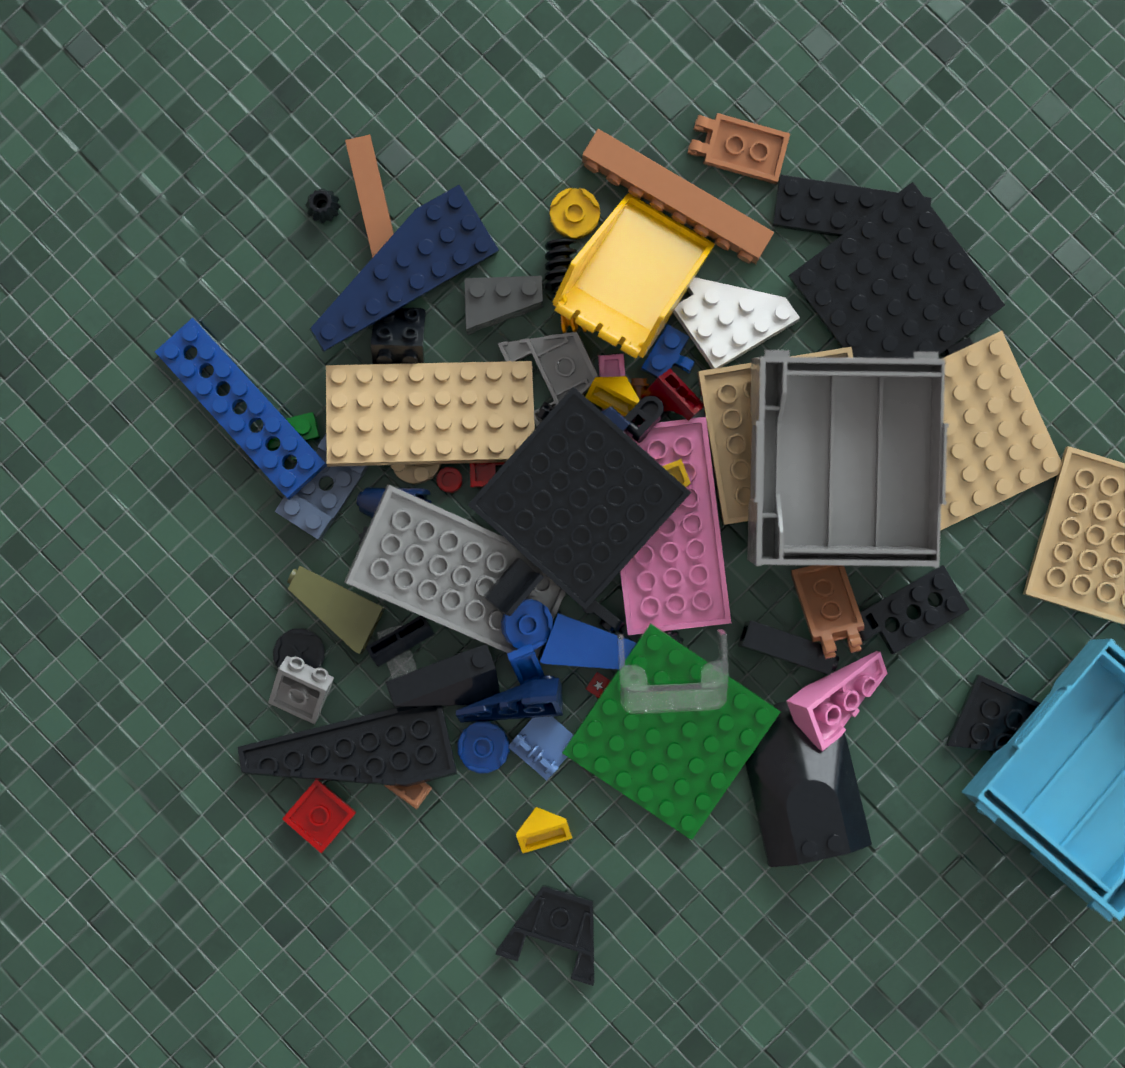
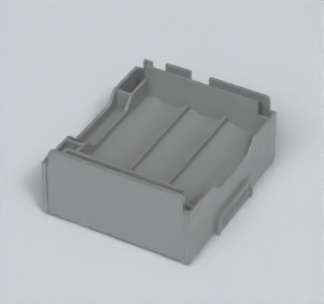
M765 350V357L752 358L750 400L752 420L751 493L748 506L747 560L756 566L853 565L931 566L939 568L941 505H946L947 427H949V423H943L945 359H938V352H913V359L789 357L790 350Z

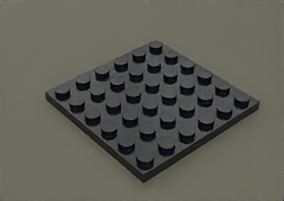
M913 182L788 276L841 348L852 347L853 358L913 359V352H938V355H940L1005 306Z
M572 387L471 500L468 506L586 610L691 492L577 389Z

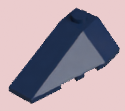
M541 676L538 680H531L456 710V716L461 723L563 716L562 684L559 678L554 676Z

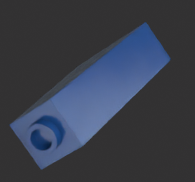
M558 613L540 662L552 665L619 669L636 642Z

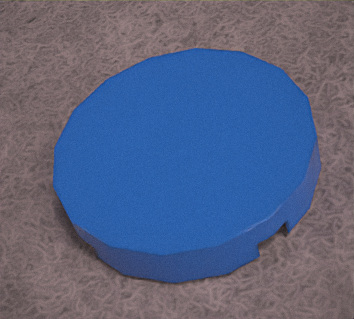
M530 598L525 599L511 616L503 614L501 620V629L506 641L518 649L532 644L534 650L538 649L548 641L547 639L553 628V617L549 609L541 602Z
M481 721L469 725L461 733L458 740V755L469 770L476 773H490L499 769L506 762L510 752L509 740L505 731L499 725L489 721Z

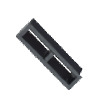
M419 616L366 648L371 659L377 667H380L436 634L429 621L425 617Z

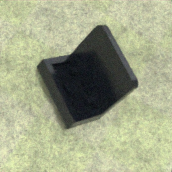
M400 308L373 324L371 337L373 364L424 363L425 309Z

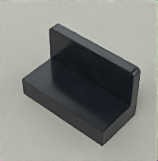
M517 557L483 597L501 614L511 616L542 581L544 576L533 571L521 558Z

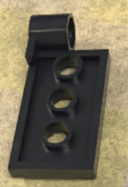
M941 565L939 568L930 571L860 611L864 630L858 633L862 642L879 633L890 653L895 654L967 612L969 608L945 566ZM930 593L938 596L939 604L937 607H932L928 603ZM909 605L914 606L918 611V616L915 620L907 616L906 610ZM887 618H892L896 622L894 632H889L885 628Z

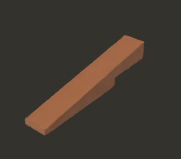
M365 135L345 140L373 258L391 238L394 231L371 135Z

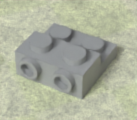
M286 656L278 669L268 703L316 724L324 702L329 695L334 677L328 675V672L323 668H313L306 665L303 659L299 657L291 658Z

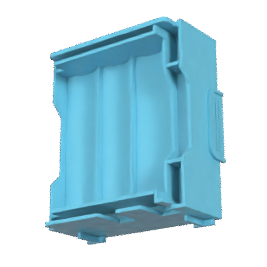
M1112 639L1090 640L1057 678L1051 692L1007 744L991 756L963 789L962 793L976 804L977 812L987 816L1011 838L1026 845L1032 851L1030 854L1088 903L1087 907L1100 913L1110 922L1113 918L1121 921L1125 916V652Z

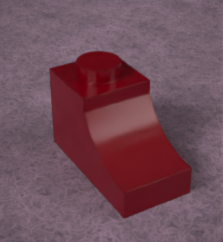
M671 369L659 376L641 395L642 398L647 396L659 398L663 403L664 411L676 412L688 421L704 408L703 402Z

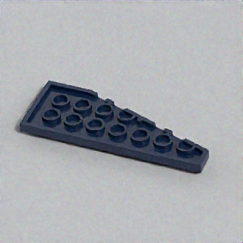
M457 185L416 208L314 323L310 331L323 352L498 253L499 249L461 186Z

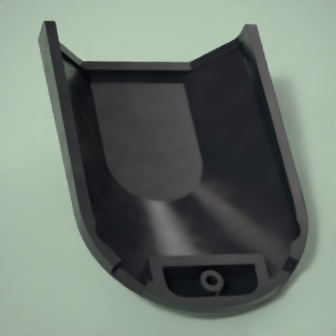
M783 701L774 704L773 706L781 712L745 763L768 866L801 865L850 854L872 845L845 733L829 747L821 751L794 723L787 702Z

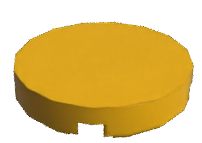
M568 188L558 193L553 199L550 207L551 224L556 232L570 239L584 238L591 234L598 225L600 218L599 203L594 195L587 190Z

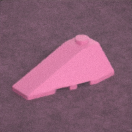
M875 651L805 686L786 701L794 723L819 750H825L846 731L844 726L851 716H857L860 712L858 709L859 705L865 697H871L887 675L881 652Z

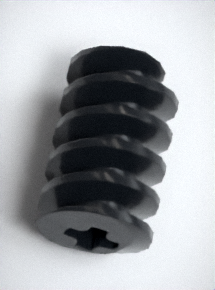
M555 239L545 244V249L549 251L545 254V259L549 261L545 264V269L549 271L545 274V279L550 281L545 284V289L556 295L571 262L574 260L570 258V255L577 253L576 249L570 248V245L577 243L574 240Z

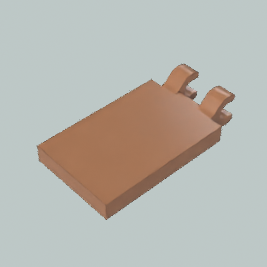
M717 113L715 120L698 115L694 130L707 132L706 140L703 143L692 139L687 154L704 156L703 164L777 184L790 133Z
M812 565L791 570V576L812 641H821L825 659L836 657L835 651L837 649L834 642L836 640L847 638L851 653L861 651L860 645H862V640L858 632L864 630V623L844 565Z

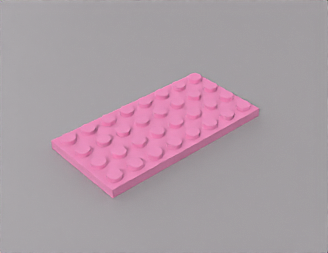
M706 417L691 418L689 421L684 419L657 423L648 432L645 439L637 444L661 466L682 459L691 482L686 488L691 493L620 571L628 635L643 634L650 623L662 631L731 623ZM628 431L624 432V433H626L633 441H635V440L632 438L633 435H632L630 432H628Z

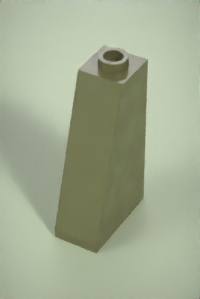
M299 566L297 570L293 569L287 581L290 584L288 590L352 650L358 654H363L386 608L302 566Z

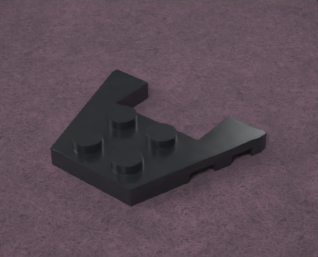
M543 885L499 945L496 955L518 962L527 935L578 952L571 979L593 986V900Z

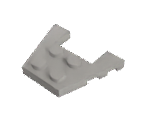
M578 332L498 343L506 361H519L531 354L533 355L554 399L553 402L549 403L553 407L561 401L572 387L584 395L589 390L594 378L599 377ZM539 409L534 411V422L536 426H538L543 421L537 416Z

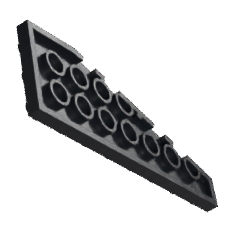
M443 706L398 707L237 747L241 771L243 774L408 787L457 774Z

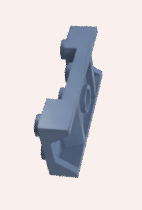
M325 434L317 446L318 450L316 453L327 464ZM326 466L290 500L284 496L274 512L321 541L369 466ZM324 477H331L334 481L332 489L328 491H323L320 488V481Z

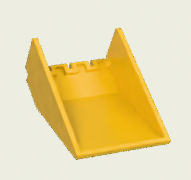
M627 193L571 262L553 300V305L556 306L554 311L569 320L573 317L576 318L575 323L591 333H594L595 330L598 331V337L615 347L617 344L622 345L620 350L636 359L638 356L644 358L712 251L715 243Z

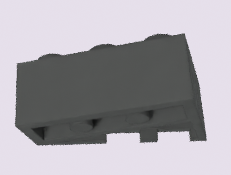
M542 276L465 278V312L468 335L488 326L497 325L499 322L507 319L516 318L543 308Z

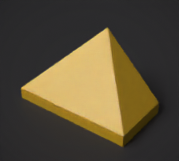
M626 376L595 377L586 394V398L603 409L612 406L623 417L640 401Z
M535 807L516 833L522 853L572 839L566 818Z

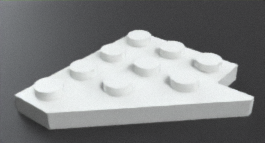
M696 277L687 289L691 296L678 303L673 312L712 369L725 366L794 325L800 319L786 297Z

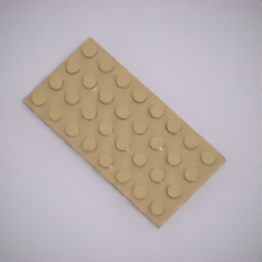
M532 361L326 365L327 467L506 462L535 430Z

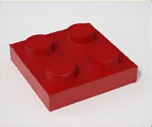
M315 780L282 820L322 853L357 812L323 782Z

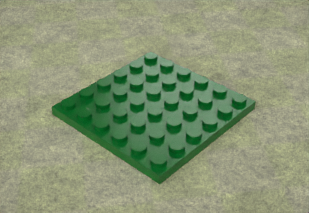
M650 623L562 750V754L692 840L781 711Z

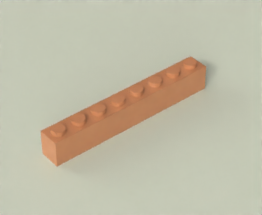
M600 129L596 131L582 154V162L585 163L584 166L591 172L597 173L599 171L613 185L619 186L621 184L628 189L632 196L638 199L643 197L650 201L649 204L654 209L660 212L663 210L672 214L671 217L676 222L683 225L685 223L694 227L693 230L698 235L705 238L707 236L716 240L715 243L720 248L733 250L738 253V258L746 263L753 262L756 264L774 234L772 230Z

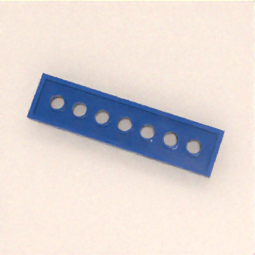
M191 318L155 351L287 499L290 500L327 466L325 461L194 318ZM196 348L197 356L192 360H187L185 357L187 350ZM213 366L214 372L212 376L203 378V368ZM222 384H229L230 392L225 396H219V387ZM246 402V411L242 414H236L234 411L236 404ZM256 420H262L263 429L257 433L252 432V423ZM273 438H278L280 440L279 448L275 451H269L267 447L268 442ZM291 456L296 457V466L290 470L285 469V460Z

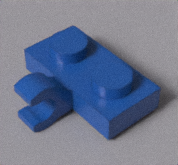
M667 324L641 369L655 378L672 369L673 365L689 374L695 362L680 354L690 337Z

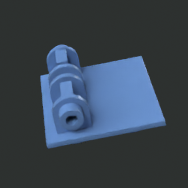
M552 716L536 717L526 724L509 744V748L547 781L567 758V756L562 754V750L573 734Z

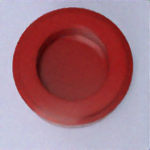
M443 468L437 475V484L443 492L454 493L462 486L463 478L456 468Z

